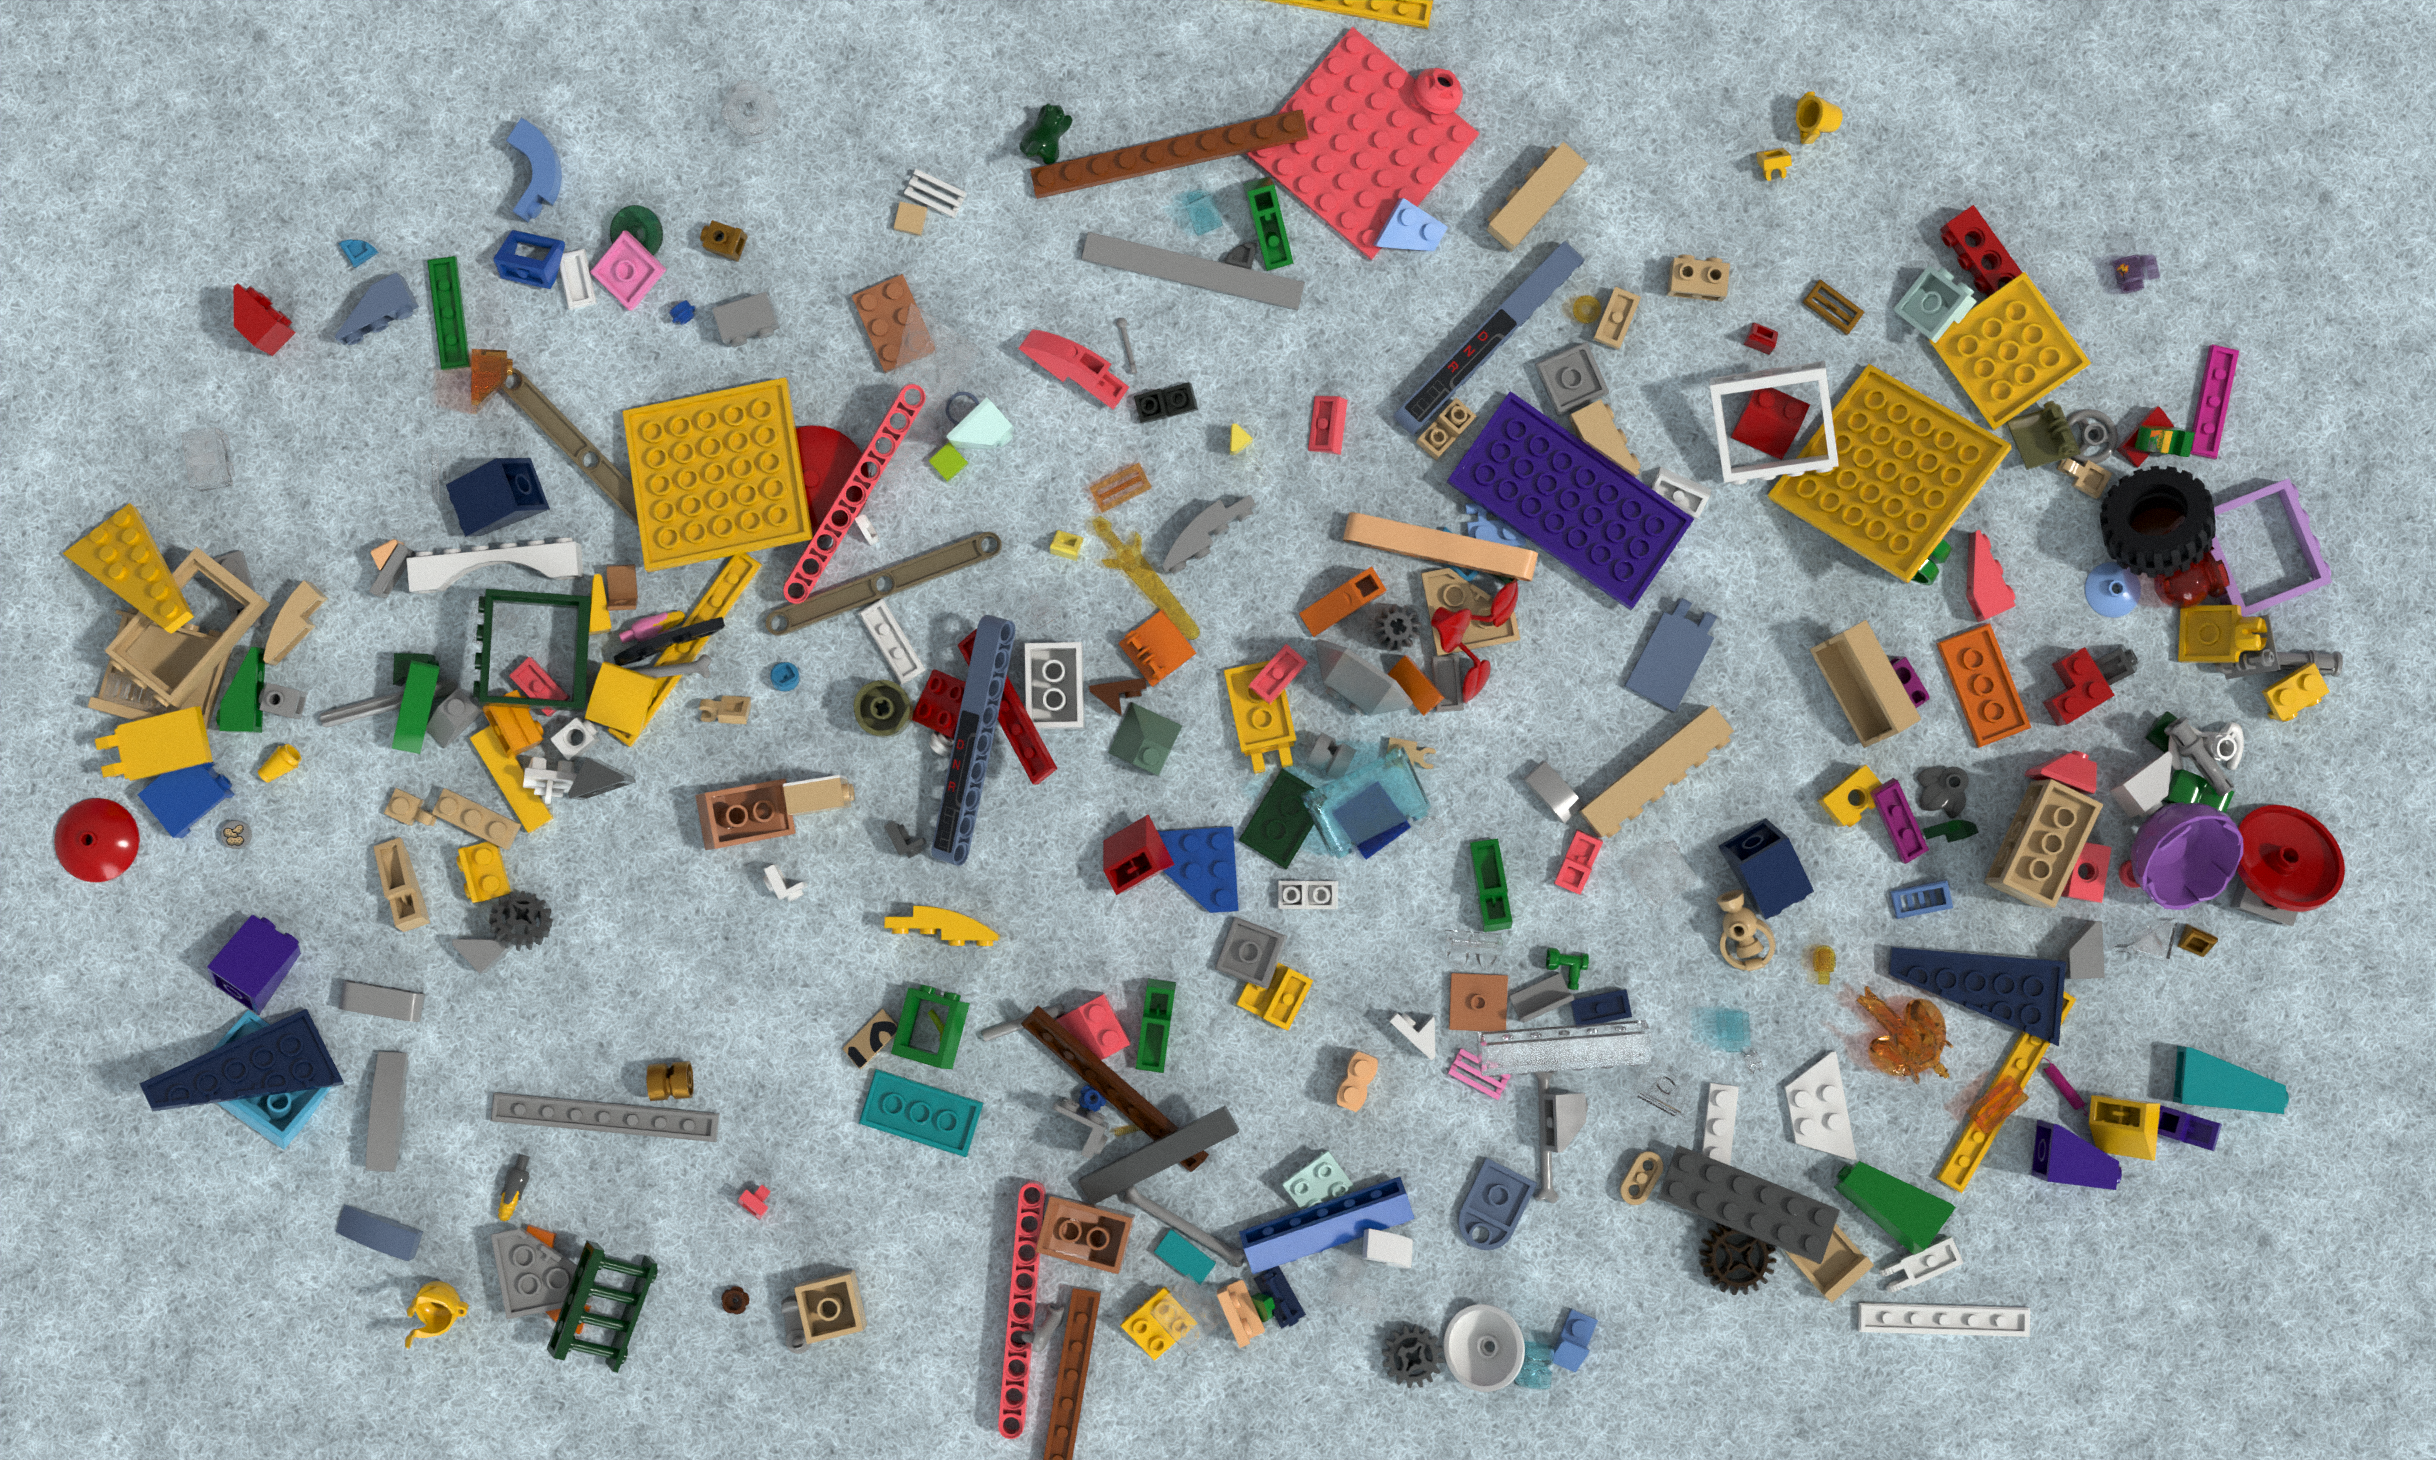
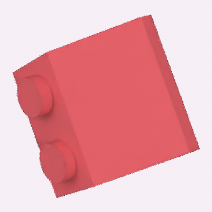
M1105 993L1055 1019L1100 1060L1131 1044Z

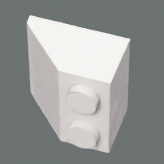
M2169 751L2152 759L2109 791L2129 818L2137 815L2143 818L2163 806L2161 800L2168 796L2172 754Z

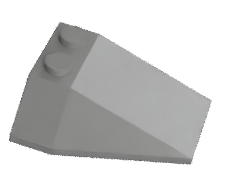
M1319 639L1316 644V651L1323 685L1328 687L1325 691L1328 695L1338 701L1341 697L1351 703L1349 708L1362 717L1365 713L1369 716L1408 709L1412 705L1413 701L1396 680L1347 647Z

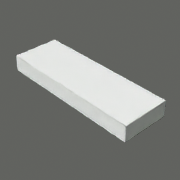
M883 599L859 612L860 617L902 685L926 671Z

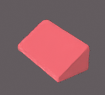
M1315 396L1308 451L1341 455L1348 400L1340 396Z

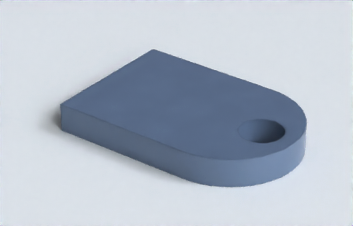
M1486 1157L1459 1211L1458 1226L1463 1238L1471 1246L1480 1250H1494L1506 1244L1513 1235L1537 1186V1182ZM1478 1226H1484L1488 1229V1237L1483 1242L1475 1241L1472 1236L1473 1230Z

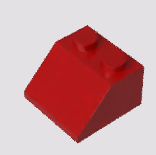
M1772 387L1751 390L1730 438L1782 460L1797 435L1810 404Z

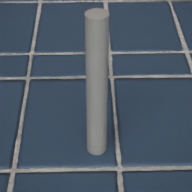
M1062 1003L1044 1009L1052 1018L1065 1014ZM1027 1016L982 1031L984 1041L987 1042L1024 1029L1021 1023Z

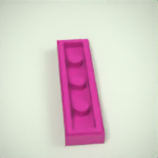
M2213 344L2209 346L2192 432H2195L2191 447V455L2217 459L2239 350Z

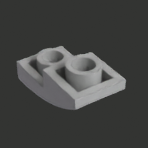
M1543 760L1523 778L1537 799L1544 801L1556 819L1561 823H1566L1584 805L1558 773Z

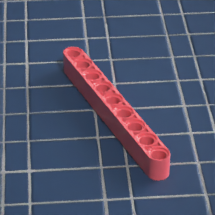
M907 384L900 389L814 532L813 539L808 542L785 580L783 593L789 602L798 604L804 602L809 596L924 405L926 394L920 386ZM907 390H918L920 399L916 404L910 405L905 401L904 395ZM895 413H901L905 417V424L899 429L893 428L890 424V418ZM881 437H886L891 442L890 449L885 453L878 452L875 448L876 441ZM868 461L876 465V472L870 477L863 476L861 473L862 464ZM851 486H858L862 490L861 497L856 501H851L846 497V491ZM837 510H843L847 513V521L842 525L834 524L831 520L832 514ZM823 534H828L833 538L832 545L827 549H822L817 545L818 537ZM812 558L818 562L819 566L815 572L808 573L803 570L802 565L806 559ZM792 583H800L804 587V592L802 595L794 597L788 593V587Z
M1036 1180L1026 1182L1020 1189L1018 1198L998 1421L999 1432L1007 1439L1019 1437L1026 1423L1033 1344L1027 1342L1018 1344L1013 1340L1012 1334L1015 1331L1034 1332L1041 1254L1035 1252L1032 1258H1024L1020 1253V1247L1028 1244L1036 1251L1044 1220L1046 1189L1042 1183ZM1029 1187L1038 1189L1040 1199L1029 1201L1025 1196V1190ZM1033 1216L1037 1220V1228L1033 1230L1026 1229L1023 1226V1218ZM1021 1273L1029 1274L1033 1283L1028 1287L1021 1286L1017 1280L1018 1275ZM1025 1302L1030 1307V1312L1027 1315H1019L1015 1310V1304ZM1016 1359L1021 1360L1025 1365V1369L1022 1372H1014L1010 1368V1362ZM1016 1388L1021 1391L1022 1398L1018 1401H1013L1008 1397L1007 1391ZM1009 1417L1016 1418L1020 1424L1019 1428L1014 1430L1007 1428L1005 1419Z

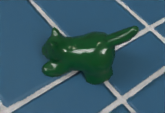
M1044 105L1039 112L1035 126L1028 129L1019 145L1021 152L1027 158L1038 155L1045 164L1056 162L1059 158V139L1070 128L1073 121L1070 115L1065 116L1060 105Z

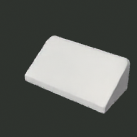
M1661 466L1651 486L1652 490L1688 515L1697 519L1711 495V489Z

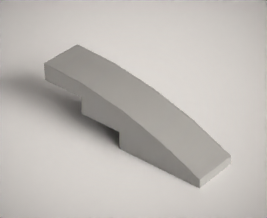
M378 1051L369 1112L366 1150L367 1171L396 1172L404 1127V1115L402 1113L407 1087L404 1084L409 1057L407 1053Z

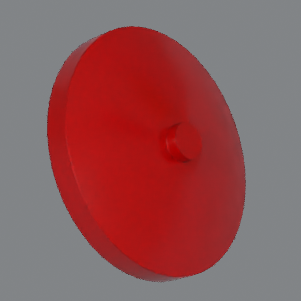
M811 425L796 428L813 535L862 452L851 439L841 432L824 426ZM865 462L861 466V473L863 476L870 477L868 465ZM851 486L846 491V497L851 501L858 500L862 495V490L858 486ZM866 499L865 503L863 504L862 508L860 509V511H859V513L857 514L856 517H858L859 514L861 513V511L863 510V508H864V506H865V504H866V502H867V499ZM843 510L835 511L831 517L832 522L837 525L844 524L847 521V513ZM823 534V535H821V536H819V537H825V536H829V535H828V534Z
M2267 805L2250 812L2237 825L2243 837V856L2237 867V872L2247 887L2265 902L2287 911L2305 912L2325 905L2340 890L2345 875V864L2341 849L2330 831L2310 814L2290 806Z

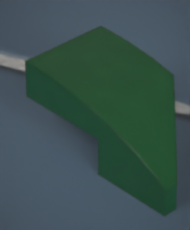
M1951 820L1923 829L1926 840L1945 835L1948 843L1979 833L1976 824L1966 820Z

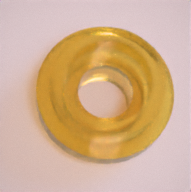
M1581 296L1573 305L1574 317L1584 324L1596 321L1601 313V305L1593 296ZM1582 306H1590L1592 309L1591 314H1584Z

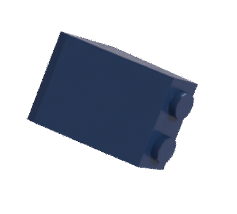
M495 458L446 484L450 501L455 508L459 525L465 537L483 536L550 510L531 458Z
M1766 818L1718 846L1753 907L1765 920L1779 915L1783 909L1793 903L1801 902L1807 895L1814 892L1789 837Z

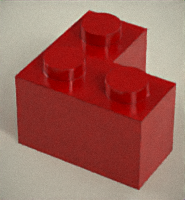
M2083 647L2070 652L2052 663L2053 668L2066 688L2044 701L2043 704L2056 725L2062 726L2071 723L2115 695L2090 654Z

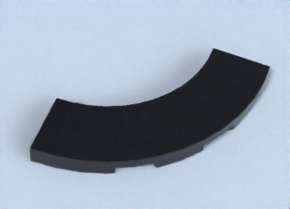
M719 617L696 623L639 643L615 655V663L618 666L640 662L675 643L683 644L714 635L724 628L723 618Z

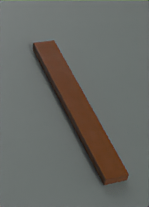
M1037 1005L1023 1020L1021 1025L1154 1141L1179 1129L1041 1007ZM1203 1150L1179 1163L1189 1172H1192L1206 1160L1209 1154Z

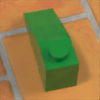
M1268 176L1244 183L1243 188L1266 270L1270 271L1294 264L1273 181Z
M251 647L220 703V709L217 711L216 722L219 726V731L262 733L263 711L259 710L261 706L259 696L264 688L265 661L263 658L265 649Z

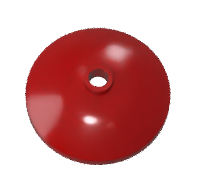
M104 798L86 799L69 808L61 817L54 836L55 852L61 865L74 877L87 882H105L123 874L135 860L140 842L139 829L131 813L119 803ZM88 835H91L93 838L90 845L86 842Z

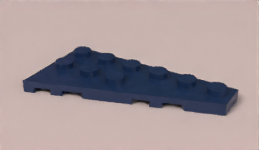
M1891 946L1888 973L1890 976L2059 1046L2066 961Z
M304 1009L139 1084L153 1112L344 1085V1082L308 1010Z

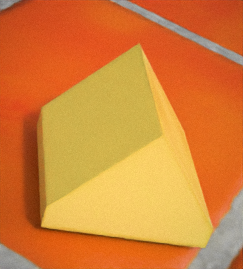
M1232 423L1230 454L1236 455L1253 442V438L1238 424Z
M1057 530L1050 545V554L1077 561L1084 538Z

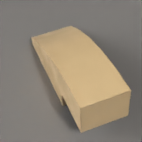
M303 580L280 610L266 644L263 660L267 664L276 666L315 627L308 618L328 598L313 583Z
M399 837L373 846L384 896L390 902L395 926L402 932H406L429 924L430 919L402 838Z

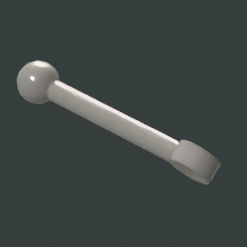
M1119 318L1116 325L1121 329L1131 372L1135 374L1137 369L1126 330L1127 320Z

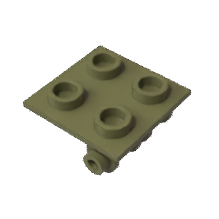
M2054 401L2045 403L2043 405L2044 410L2010 419L2006 422L2026 470L2081 454L2061 406L2055 404Z

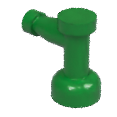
M1548 947L1546 969L1556 970L1559 965L1569 966L1567 988L1578 990L1580 970L1588 969V953H1581V956L1560 954L1557 948Z

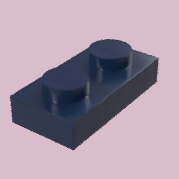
M1627 989L1577 998L1570 1002L1575 1028L1632 1017Z

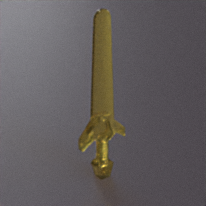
M1101 516L1093 520L1092 525L1097 536L1104 537L1117 552V559H1102L1101 562L1109 569L1123 570L1189 640L1198 638L1200 634L1198 626L1141 555L1142 538L1135 532L1133 545H1124L1118 536L1112 532V523Z

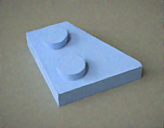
M1399 198L1373 245L1386 248L1435 251L1448 227L1405 198Z

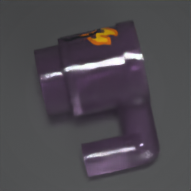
M2132 255L2112 261L2117 285L2120 287L2122 294L2140 291L2145 288L2142 267L2146 266L2149 280L2160 278L2157 259L2154 255Z

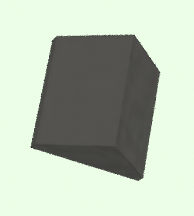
M586 757L568 795L570 799L585 800L636 782L633 776L599 759Z

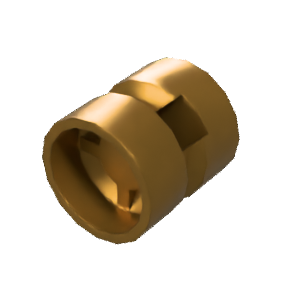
M690 1061L673 1062L671 1067H668L665 1063L648 1065L646 1080L650 1101L668 1100L670 1095L674 1099L692 1098L694 1083L693 1069Z

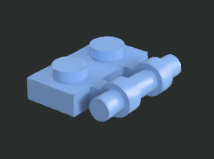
M1477 503L1465 504L1466 515L1477 514L1478 522H1467L1468 537L1514 547L1526 545L1525 537L1500 519L1487 521L1486 513L1488 511Z

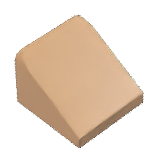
M392 539L371 550L370 553L380 571H382L398 544L404 545L403 542Z

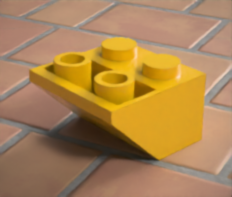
M2091 1095L2089 1126L2096 1148L2109 1154L2155 1161L2160 1103L2107 1095Z

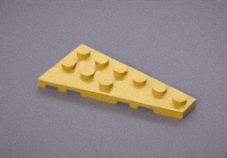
M131 503L117 511L113 516L62 553L170 634L194 617L136 507Z

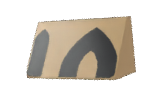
M882 1009L842 1049L861 1070L896 1036L898 1023Z

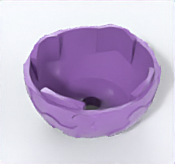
M2180 802L2163 806L2150 815L2140 826L2134 843L2131 846V866L2136 883L2140 884L2143 891L2154 902L2164 907V909L2182 910L2199 902L2212 900L2225 890L2228 882L2235 875L2243 856V837L2230 816L2212 806L2195 802Z

